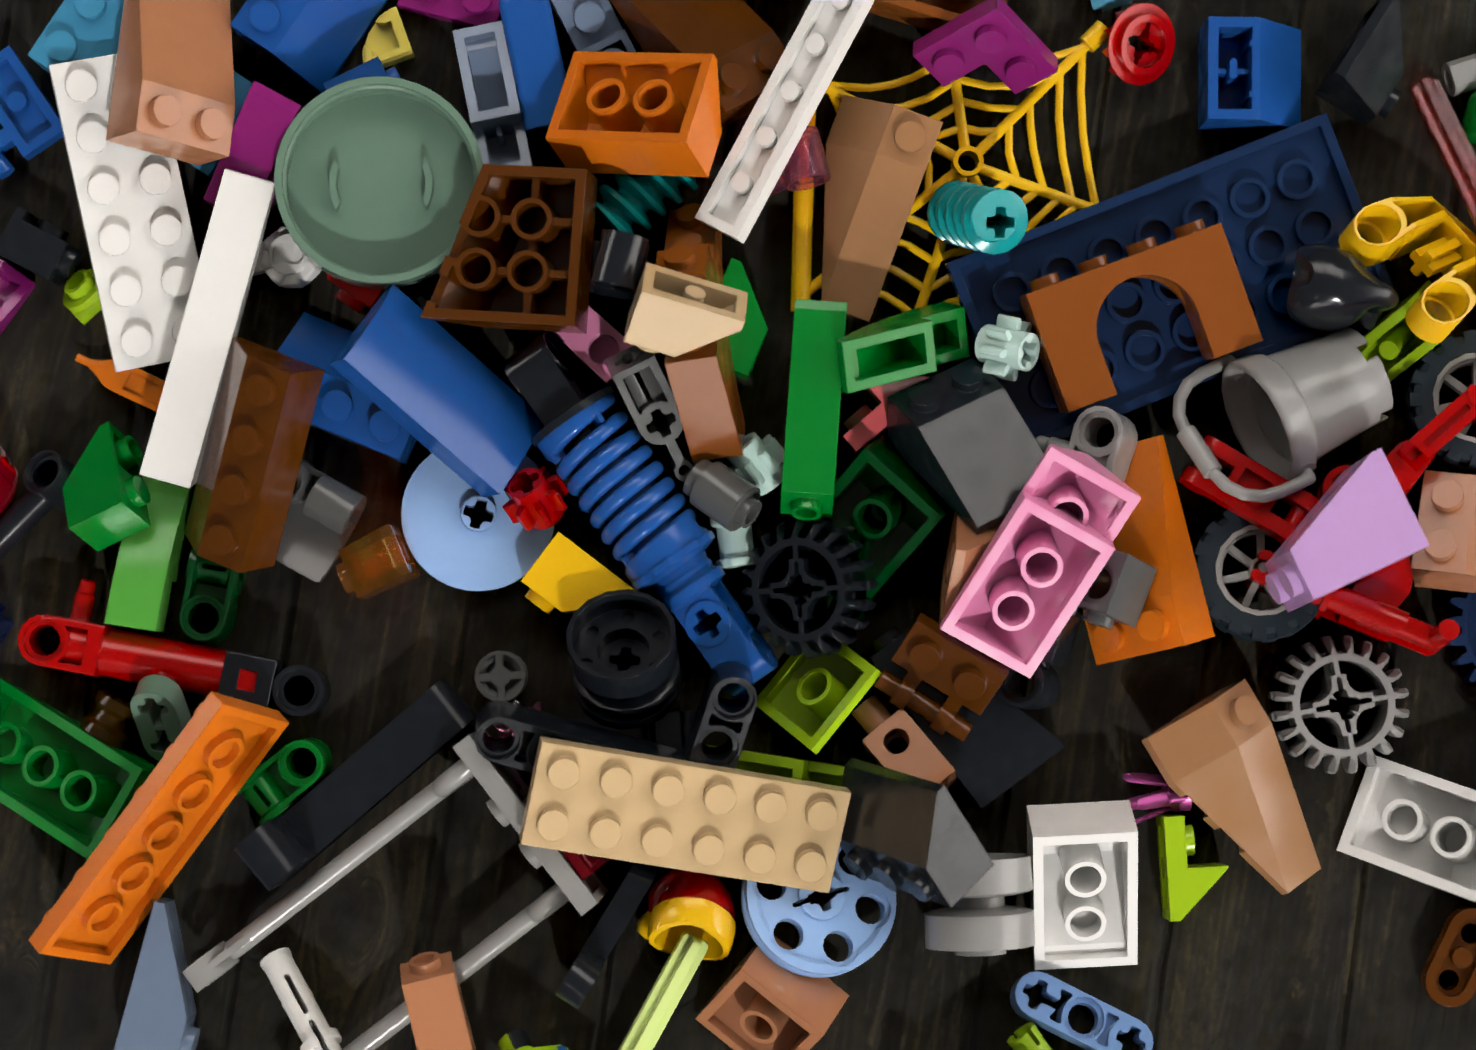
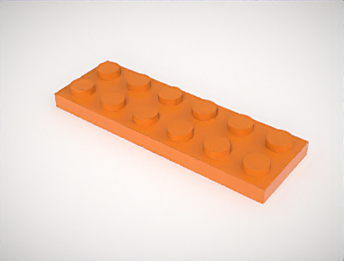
M211 691L206 699L196 708L194 715L176 740L165 750L162 759L145 782L135 791L133 798L115 823L105 832L93 853L74 874L71 883L57 902L44 915L42 922L29 938V942L36 951L44 955L111 965L152 910L154 901L160 899L289 725L285 717L278 710Z

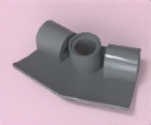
M302 459L297 476V485L293 491L276 561L314 582H322L360 520L367 503V497L315 469L310 462Z

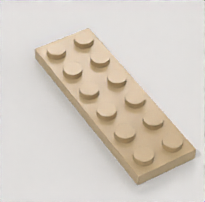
M540 736L519 841L521 845L829 893L851 792L847 787Z

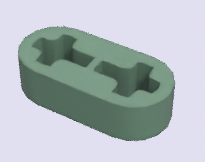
M155 674L140 679L131 699L130 709L145 750L151 757L160 761L165 750L176 740L190 721L191 715L181 688L172 679Z

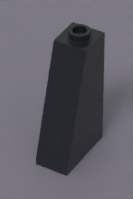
M895 625L871 643L876 652L868 657V660L881 673L886 669L900 679H903L907 670L891 661L910 628L901 633ZM923 680L916 688L940 704L948 696ZM997 692L981 716L964 705L961 706L957 714L973 724L971 731L963 742L946 731L943 735L929 728L930 721L906 706L904 707L913 721L956 770L958 782L975 805L981 809L1065 747L1059 738L1022 710L1004 703L997 695Z

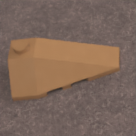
M843 95L826 142L821 301L847 302V315L870 322L943 122L895 104Z
M1246 679L1207 695L1141 740L1167 785L1179 797L1187 795L1205 813L1202 818L1214 830L1221 828L1239 846V854L1281 895L1288 894L1321 869L1272 722Z

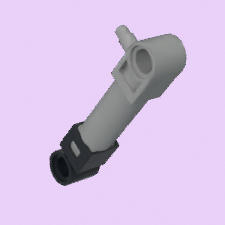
M1094 406L1086 409L1078 416L1070 441L1042 435L1037 436L1035 440L1043 453H1045L1049 444L1087 453L1125 482L1137 447L1138 434L1135 425L1129 418L1106 406ZM1112 423L1115 430L1112 441L1107 446L1099 448L1097 444L1099 430L1104 425ZM1077 608L1035 670L1036 684L1031 694L1026 697L1023 696L1019 687L1022 674L1010 668L1006 679L997 691V695L1004 703L1015 708L1039 711L1049 707L1056 700L1059 694L1060 680L1058 673L1052 665L1067 666L1081 622V618L1075 617Z

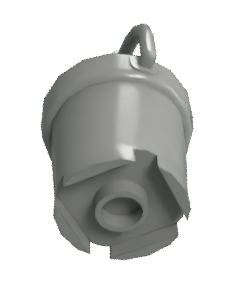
M1347 327L1267 356L1263 354H1250L1235 359L1233 355L1228 354L1199 367L1184 378L1173 397V419L1179 431L1177 434L1178 440L1205 479L1210 478L1223 492L1242 501L1266 503L1287 497L1312 485L1316 481V476L1312 470L1317 467L1316 463L1319 458L1365 430L1385 421L1388 416L1382 413L1393 408L1391 384L1378 355L1366 361L1362 353L1357 349V347L1368 341L1362 334L1351 327ZM1223 371L1221 391L1225 411L1243 450L1249 458L1287 479L1288 482L1261 490L1245 488L1230 481L1221 472V464L1196 427L1190 425L1186 417V399L1192 388L1204 379Z

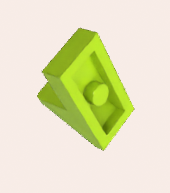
M1177 813L1160 814L1156 816L1162 917L1170 922L1181 921L1226 872L1229 865L1223 863L1188 864L1187 856L1195 854L1193 826L1191 824L1185 825V816Z

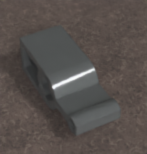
M634 345L605 359L606 367L640 434L651 444L666 446L665 457L675 476L684 482L694 466L683 447L675 441L682 432L683 427L673 393L655 355L643 351ZM632 359L633 362L628 364L627 361ZM635 373H639L645 387H640L634 375ZM660 409L662 417L653 421L651 413L654 410Z

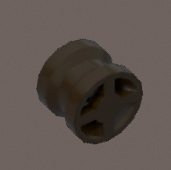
M99 689L95 696V709L92 714L83 717L79 726L95 738L113 747L125 750L130 742L128 733L132 726L136 724L130 709V702L109 691Z

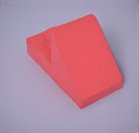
M916 376L865 389L878 406L872 411L865 404L843 423L849 431L843 435L841 441L854 456L887 428L888 397L929 377Z

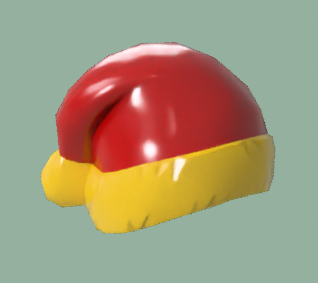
M674 869L657 879L649 890L648 911L638 920L637 932L644 939L648 940L654 948L671 954L683 932H690L708 943V950L702 960H723V958L728 957L732 949L736 932L733 899L724 883L717 876Z

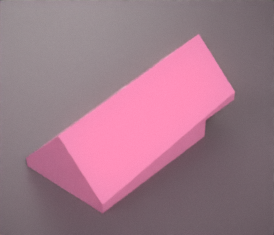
M1049 444L939 625L940 630L1022 675L1031 678L1116 548L1113 541L1141 500L1140 494L1089 454Z

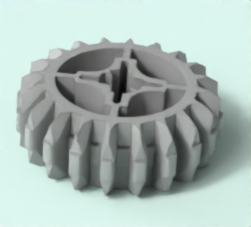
M1331 636L1320 637V654L1310 642L1301 644V653L1305 661L1303 662L1295 655H1287L1284 661L1293 671L1292 675L1277 671L1273 676L1276 682L1285 685L1284 692L1270 691L1268 693L1269 700L1282 701V710L1272 711L1268 714L1270 721L1285 720L1287 726L1275 733L1277 739L1284 741L1295 737L1296 739L1289 746L1288 754L1292 757H1298L1308 749L1305 757V766L1314 769L1323 758L1325 773L1336 774L1340 760L1346 773H1356L1358 757L1365 766H1375L1377 761L1372 749L1375 748L1378 752L1389 755L1393 748L1385 739V736L1401 738L1404 734V730L1401 727L1393 725L1394 717L1408 718L1410 714L1406 708H1396L1395 699L1405 698L1409 695L1407 688H1392L1391 683L1402 676L1400 669H1390L1383 672L1382 669L1388 663L1389 655L1386 652H1380L1369 660L1372 652V643L1362 641L1354 651L1352 636H1341L1338 641L1337 650ZM1339 662L1347 663L1360 670L1371 683L1373 690L1366 692L1355 691L1349 685L1346 674H1341ZM1323 666L1324 675L1320 676L1321 689L1319 694L1314 699L1300 704L1301 693L1306 681L1317 669ZM1335 692L1338 697L1360 699L1357 703L1348 704L1347 710L1340 709L1344 713L1342 717L1339 712L1316 710L1317 707L1329 705L1330 699L1336 700L1333 696ZM1376 706L1375 717L1370 728L1359 740L1354 742L1353 735L1357 734L1356 721L1358 716L1364 710ZM1319 717L1324 719L1330 728L1331 735H1336L1338 747L1333 748L1318 741L1308 731L1303 719Z

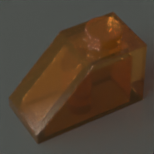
M391 524L378 528L338 551L343 563L336 565L340 581L348 594L355 591L358 599L366 600L421 576L413 555L406 544L402 529Z

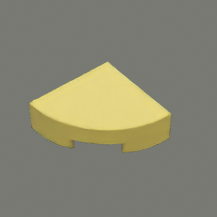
M395 6L385 11L375 21L376 23L368 33L362 50L363 63L378 56L384 68L415 57L397 7Z

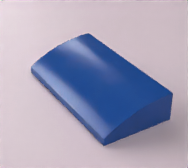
M394 284L389 285L329 364L482 497L500 494L532 445L531 439L538 433L542 422L524 399L435 320L420 318L423 310Z

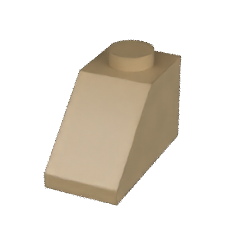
M646 262L628 312L624 342L635 345L649 353L659 352L672 357L742 331L746 317L748 293Z

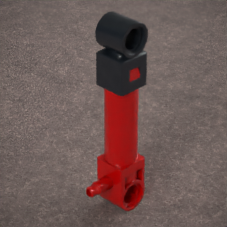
M88 579L80 580L78 591L74 596L70 617L36 615L29 618L22 625L18 634V647L22 656L28 662L42 667L93 677H109L139 683L140 679L148 675H162L176 682L182 692L207 697L212 691L271 709H275L277 705L284 713L291 716H309L320 712L327 705L331 696V684L327 675L321 669L312 665H292L284 669L285 661L282 659L237 650H223L90 622L95 602L94 592L96 583ZM52 626L58 631L60 644L54 653L48 655L41 649L39 638L47 627ZM301 675L308 677L314 686V695L305 705L297 704L290 695L292 682Z

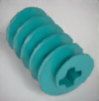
M614 174L618 191L606 184H602L599 187V193L603 203L600 204L596 201V210L612 229L634 233L632 225L636 223L649 231L652 225L647 214L648 211L652 210L665 217L668 214L663 202L665 197L680 204L683 202L678 188L681 183L694 191L699 187L695 177L634 175V177H631L628 174Z
M958 180L947 182L938 188L929 200L927 209L929 226L934 235L946 244L993 255L1006 253L1017 246L1025 235L1028 225L1027 208L1022 198L1013 191L969 182H960Z

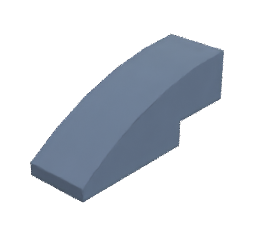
M502 20L453 30L469 119L481 152L483 164L534 166L528 137L524 128Z

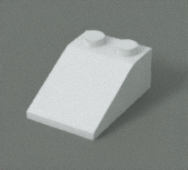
M1376 756L1377 764L1373 767H1366L1336 850L1476 903V790Z
M1130 800L1026 805L1027 854L1032 855L1033 890L1029 891L1030 909L1034 910V969L1048 970L1138 965V830Z

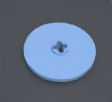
M433 453L425 458L416 468L407 483L402 499V531L414 559L436 580L450 587L465 591L481 592L496 590L523 578L550 543L554 526L544 530L532 528L529 532L526 531L520 522L513 523L502 506L510 500L504 489L498 495L482 497ZM525 455L514 474L525 468L533 467L539 469V467ZM477 501H482L486 503V512L493 515L492 522H482L479 529L470 526L471 518L464 515L463 512L465 507L474 508Z

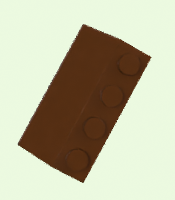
M233 337L184 531L198 556L238 573L275 565L324 369L241 337Z

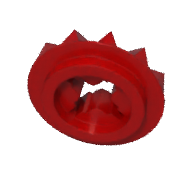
M1130 3V7L1114 12L1116 20L1113 26L1104 30L1109 36L1108 46L1101 52L1109 58L1110 65L1108 71L1117 75L1121 82L1132 85H1145L1158 79L1169 66L1175 49V32L1169 16L1160 7L1150 3ZM1139 36L1138 39L1144 42L1143 45L1149 47V50L1135 51V48L1129 45V37Z

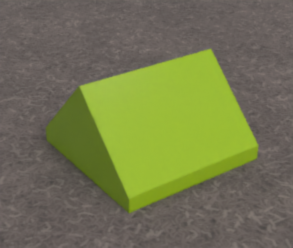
M843 644L842 649L835 654L827 655L823 652L821 657L816 658L805 657L804 653L798 656H790L758 695L756 706L817 755L882 673Z

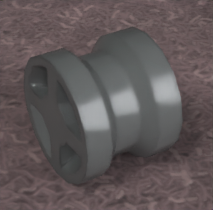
M498 650L488 653L480 660L475 670L474 679L477 689L484 697L491 701H510L516 699L524 692L528 685L529 673L527 665L521 657L512 652Z

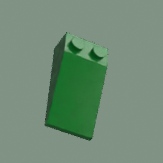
M0 677V803L88 859L101 842L105 832L115 823L133 798L135 791L145 782L156 766L128 749L121 750L95 738L79 726L81 722Z

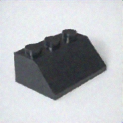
M851 758L845 764L842 787H847L850 790L851 797L840 846L846 854L843 858L845 865L856 877L861 880L868 878L877 881L891 891L899 889L913 894L917 899L925 903L930 900L952 908L994 865L944 785L855 758Z

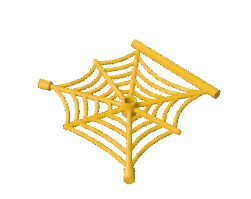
M1097 20L1079 38L1081 42L1079 45L1053 52L1057 59L1066 57L1058 65V72L1030 86L1037 87L1018 105L989 104L964 98L962 85L984 90H1010L1004 82H987L965 76L944 87L940 85L925 95L895 104L909 110L930 102L951 89L953 103L933 114L930 118L940 121L954 112L956 125L941 130L937 139L957 134L959 149L955 151L936 141L933 152L950 160L951 169L933 183V164L930 157L924 173V191L915 198L907 222L917 225L934 235L928 221L912 214L925 205L935 191L947 182L955 180L967 182L969 180V183L983 185L978 174L1000 181L994 186L995 188L1006 189L1011 185L1028 191L1022 197L1025 205L1038 195L1050 200L1028 222L1026 231L1034 229L1059 204L1069 207L1055 220L1099 203L1087 135L1085 84L1086 53L1088 51L1093 53L1109 37L1104 31L1107 27L1101 21ZM1077 62L1078 131L1090 202L1075 197L1067 159L1064 132V75ZM922 67L912 74L894 80L870 84L831 81L825 93L828 94L837 113L843 95L855 97L846 91L874 92L892 89L916 81L929 74V72ZM1054 85L1057 149L1066 193L1047 187L1038 152L1034 124V104ZM965 107L1009 114L996 127H976L967 124ZM816 111L794 150L790 312H794L795 299L811 300V296L819 289H822V273L811 281ZM1025 113L1029 151L1037 183L1020 177L1013 154V125ZM969 134L986 136L976 147L970 146ZM1004 134L1005 157L1010 173L984 164L983 155ZM962 156H970L975 161V169L972 171L963 170L959 166L958 159ZM900 238L899 247L906 248L929 263L923 283L892 264L888 272L920 291L914 308L916 309L927 306L931 292L950 282L948 274L936 280L942 261L952 257L968 255L976 251L963 247L945 251L947 244L937 238L931 255L914 243ZM881 290L878 298L890 303L902 313L912 310L898 298ZM957 297L942 301L960 305Z

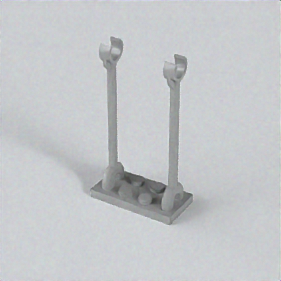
M475 732L467 735L452 747L461 759L226 942L222 941L182 971L183 975L197 993L204 987L209 986L239 962L238 958L473 777L478 780L491 797L486 802V805L496 820L504 827L511 824L520 835L529 786L515 768L483 758L475 745ZM519 843L518 846L529 863L536 869L543 865L556 883L454 962L459 984L570 901L582 916L598 904L609 890L595 872L585 879L580 878L561 851L521 845ZM402 1002L342 1050H376L410 1023L406 1002Z

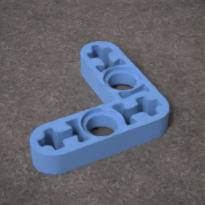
M1040 971L1029 972L1016 980L1011 987L1010 1003L1016 1014L1084 1050H1122L1123 1044L1116 1040V1036L1123 1035L1129 1030L1135 1033L1133 1042L1139 1045V1050L1153 1049L1152 1033L1142 1021L1047 973ZM1039 984L1042 986L1040 995L1053 1003L1060 1000L1061 994L1067 998L1057 1010L1056 1022L1050 1019V1015L1056 1009L1043 1003L1035 1006L1033 1009L1028 1006L1029 996L1023 993L1024 988L1030 989ZM1074 1005L1086 1006L1094 1015V1026L1087 1034L1077 1033L1069 1024V1011Z

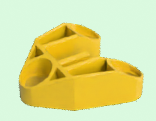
M1432 196L1390 197L1372 203L1360 210L1339 235L1338 242L1340 248L1351 252L1365 267L1377 265L1388 259L1392 261L1410 253L1409 257L1415 263L1410 270L1416 277L1422 274L1430 277L1439 272L1443 273L1444 276L1433 282L1406 311L1405 319L1408 327L1423 341L1432 344L1441 343L1476 304V235Z

